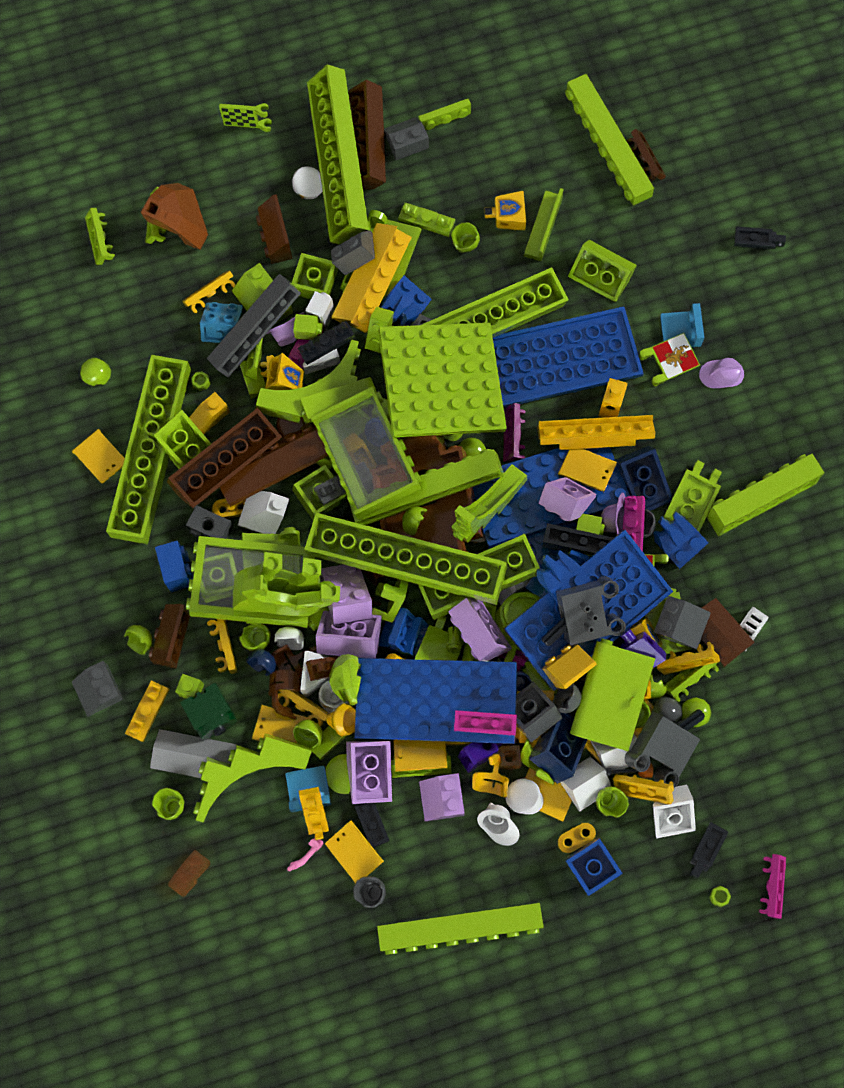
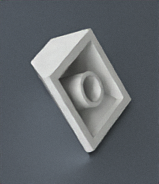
M265 491L252 495L245 500L237 526L261 534H276L284 517L289 499Z
M305 651L300 688L303 696L309 697L329 680L327 678L310 681L306 662L329 656Z
M687 785L674 788L672 792L674 801L671 805L659 802L653 804L656 838L696 831L694 801Z

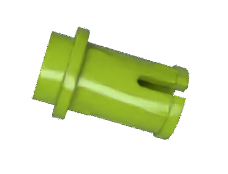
M455 626L454 631L453 627L448 628L449 634L446 647L451 653H457L462 648L460 643L461 631Z

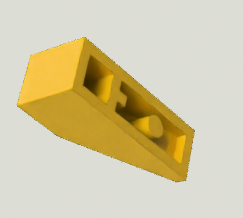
M214 392L197 407L189 418L205 434L228 415L230 411L227 404Z

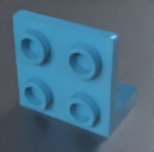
M206 303L200 322L201 342L220 343L240 320L243 306L234 303Z
M700 303L692 304L691 310L688 312L662 313L660 315L663 342L684 333L691 347H701L704 340V330Z
M324 766L286 773L290 799L288 803L292 813L303 811L299 790L319 787L323 806L331 805Z

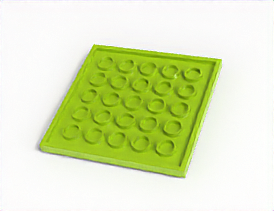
M490 323L379 327V340L393 438L506 431V420Z

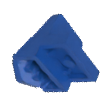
M400 608L393 623L385 621L379 639V646L414 660L429 625L422 618L415 617L408 609Z

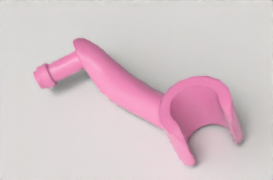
M311 839L308 843L311 849L301 859L291 862L287 870L292 871L303 866L323 846V841L321 839Z

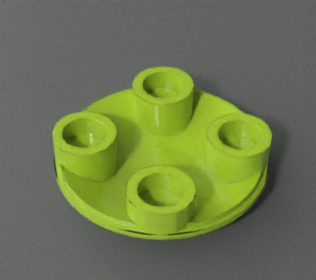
M341 754L331 759L325 770L328 786L333 791L340 794H349L347 754Z

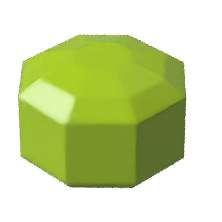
M203 371L196 372L191 378L193 387L198 391L206 390L210 385L209 376Z
M719 886L711 890L709 897L712 904L722 907L729 903L731 895L727 888Z

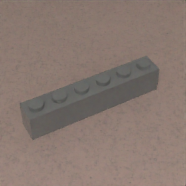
M279 274L207 359L216 370L229 378L301 292L290 281Z

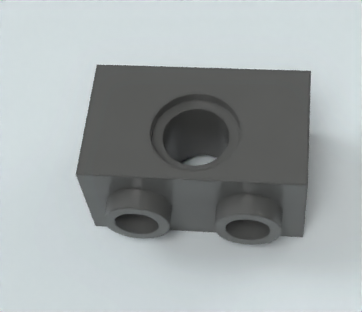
M199 506L195 507L186 524L189 533L197 538L205 536L226 539L233 527L230 520ZM207 524H213L211 530H204Z

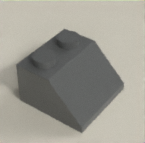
M416 117L384 128L385 137L396 160L429 148V137L422 122Z
M370 230L351 237L331 250L332 264L344 275L351 273L375 258L373 234Z
M668 596L654 633L663 639L697 649L711 613L687 601Z
M104 661L85 669L72 681L87 717L123 700L110 668Z
M534 682L516 695V725L530 742H533L562 719L553 702Z

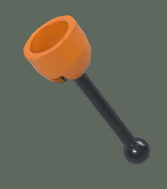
M650 762L649 768L644 772H639L635 769L612 770L607 768L606 775L638 773L641 778L648 779L653 777V765Z

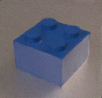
M178 541L155 547L163 580L170 592L188 588L190 579L194 578V573L191 572L189 563L187 564V562H190V558L184 545L181 546Z
M599 837L565 858L568 866L588 896L623 874Z

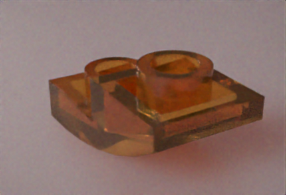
M194 850L174 874L168 886L184 897L197 884V879L210 866V861Z

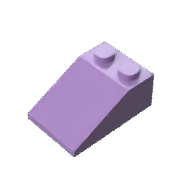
M347 741V767L352 804L392 802L390 741Z

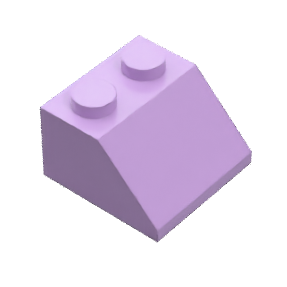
M564 477L545 484L538 504L544 506L545 510L560 515L561 519L572 521L581 517L597 494Z
M459 773L419 781L425 821L464 816Z

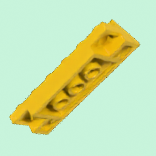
M381 223L375 225L372 232L375 258L353 271L331 316L332 319L340 323L347 321L349 325L364 333L368 331L370 317L375 308L379 307L412 238L411 236L396 229L397 226Z
M653 415L539 421L537 424L540 444H559L560 450L636 446V440L655 439Z

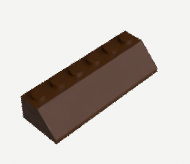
M366 79L348 90L362 188L363 190H370L386 183L382 86Z
M257 408L171 475L167 483L184 502L194 508L279 441L282 436Z
M305 424L300 430L286 434L283 439L277 441L219 487L229 506L231 507L327 457L325 445L317 433L318 430L315 424Z

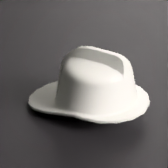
M490 803L487 809L478 815V824L496 843L509 846L518 841L520 836L519 830L510 819V813L505 807Z

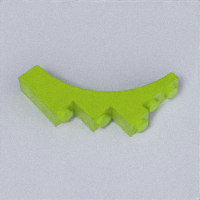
M351 340L348 351L340 364L318 382L292 390L260 388L256 409L258 408L265 415L300 423L301 417H304L305 414L300 401L301 398L357 381L358 377L354 376L357 366L353 364L355 359H359L361 349H358L359 341Z
M511 464L504 472V476L500 477L478 500L467 507L459 505L455 510L456 522L451 526L454 532L453 535L459 541L465 540L468 543L480 527L484 529L495 514L499 515L525 484L527 475Z
M265 733L264 738L260 737L257 745L259 752L236 745L235 750L231 749L227 761H230V764L207 757L205 762H201L198 773L201 774V780L207 781V783L202 784L199 793L202 795L201 801L196 802L193 813L196 814V821L204 822L210 807L217 797L231 783L246 774L270 767H294L305 770L312 752L311 748Z

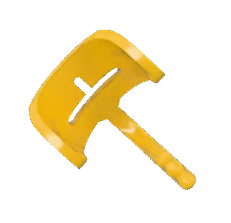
M494 753L488 757L489 764L494 765L493 772L474 773L472 788L478 792L492 793L506 798L509 779L499 774L500 756ZM484 779H492V780L500 781V782H502L503 784L498 783V782H495V786L493 787V781H487V780H484Z

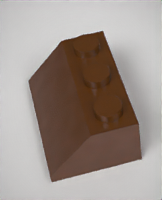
M276 194L258 207L259 215H256L258 226L263 228V231H260L262 242L267 244V247H264L266 258H270L271 264L293 259Z
M715 598L702 607V609L709 611L711 614L701 641L707 648V642L714 646V651L719 655L720 663L725 668L755 642Z
M166 604L165 608L160 612L159 620L161 623L159 628L155 630L154 639L156 641L154 647L152 646L150 649L149 658H151L150 661L153 664L176 669L190 620L189 610H186L184 604Z

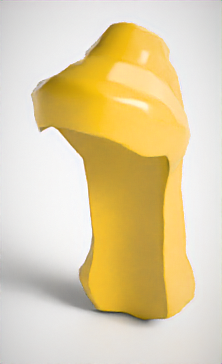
M346 703L340 704L335 711L327 715V724L341 737L355 733L356 709Z

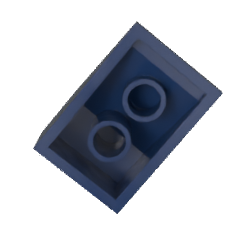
M646 446L614 460L617 462L616 466L630 496L645 497V509L651 511L671 502L672 495L655 448Z
M560 713L562 719L541 735L529 758L536 766L548 773L557 784L574 776L587 739L570 734L574 718L569 713Z

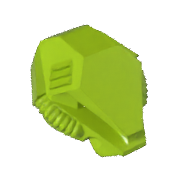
M344 654L335 660L329 674V683L333 692L344 703L348 701L350 706L358 704L357 694L361 676H357V671L360 669L361 664H359L357 656Z

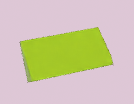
M263 338L248 354L245 375L255 380L258 377L263 350Z
M246 360L241 362L240 367L250 398L253 399L258 397L260 388L265 389L266 384L263 376L260 374V366L256 380L245 375Z
M328 726L323 731L320 745H317L314 749L311 748V750L321 761L346 736L341 737L331 726Z

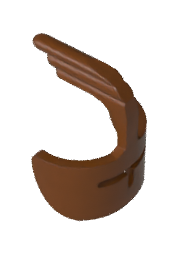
M288 644L274 651L272 655L279 670H292L289 664L284 666L288 662L284 656V653H286L295 668L294 672L300 678L303 670L298 660L304 657L305 651L314 652L317 648L312 646L295 656Z
M278 670L270 674L269 696L272 697V706L277 714L296 720L297 717L294 716L291 708L281 705L278 700L279 690L300 691L299 677L292 670Z

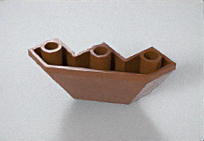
M179 183L161 185L149 196L141 211L147 222L178 234L185 244L201 250L208 232L193 189Z

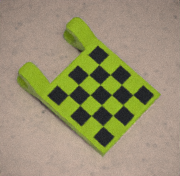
M262 103L257 106L219 105L224 126L260 128L264 132L271 131V127H266L265 125H271L272 121L266 118L268 116L267 112H262L264 109H269L267 104ZM257 115L266 119L259 121Z

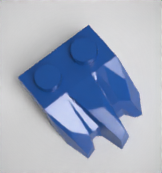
M404 275L385 297L380 308L394 311L392 323L399 319L401 326H410L432 299Z
M674 512L672 515L674 520L672 522L662 516L660 517L658 523L663 531H655L653 534L655 543L680 569L704 548L708 542L684 516Z
M561 550L557 552V560H553L547 554H544L542 561L546 569L539 568L536 570L537 580L547 592L549 591L557 603L556 591L592 582L581 566Z

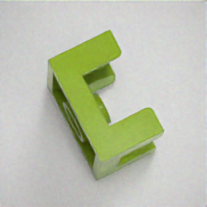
M398 579L394 586L378 583L375 595L389 600L387 612L372 608V615H380L382 620L393 623L406 598L408 582Z

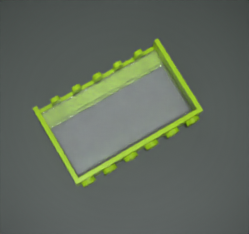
M373 387L310 417L318 430L317 433L325 445V450L333 463L332 466L340 478L339 481L346 491L347 499L352 505L353 512L359 521L375 511L418 490H422L419 484L422 480L418 472L414 473L412 467L415 465L410 455L406 457L404 453L407 448L402 439L393 438L389 411L387 407L383 408L381 403L384 400L380 392H375Z

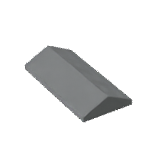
M159 729L153 746L150 768L201 778L198 770L202 761L205 762L206 758L209 757L230 764V761H227L231 749L235 750L236 744L212 739L202 740L201 737Z

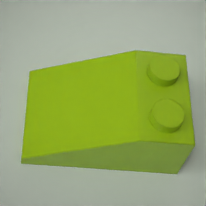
M180 410L153 435L178 469L211 445L210 441L183 410Z

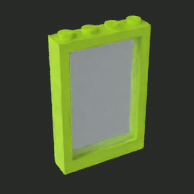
M199 536L198 542H194L193 553L196 554V561L192 560L191 572H194V578L189 581V591H192L191 598H187L186 610H189L190 616L307 628L309 616H287L233 610L234 576L245 568L261 564L264 560V552L282 554V569L297 574L302 572L303 558L315 559V557L307 555L304 550L305 547Z

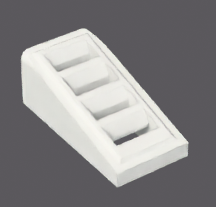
M752 607L740 626L751 633V639L754 640L769 617L755 607ZM752 615L753 617H755L756 619H758V620L761 621V622H760V623L757 622L756 620H754V619L751 618L750 616ZM748 621L757 627L756 630L747 625L746 622Z

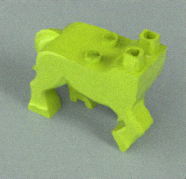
M264 552V560L261 564L245 568L234 576L233 610L287 616H310L317 613L322 607L330 606L333 602L340 601V586H335L330 581L320 583L321 560L303 558L302 572L297 574L282 569V554Z

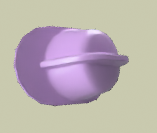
M295 317L269 330L266 334H272L279 346L293 343L297 340L293 332Z
M724 358L705 363L700 369L699 377L701 382L709 388L733 387L742 382L744 370L733 358Z
M624 493L620 494L617 504L607 506L603 510L601 517H603L602 524H605L604 532L618 535L623 531Z

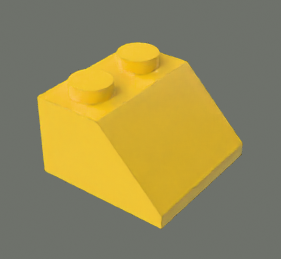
M567 644L560 650V655L557 657L552 656L545 661L546 665L542 669L556 688L566 689L596 666L597 663L578 644Z

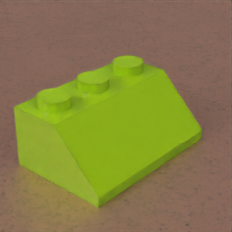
M588 240L582 245L568 277L617 302L637 265Z
M259 263L243 274L232 292L245 310L248 311L273 280ZM291 306L274 325L293 313Z

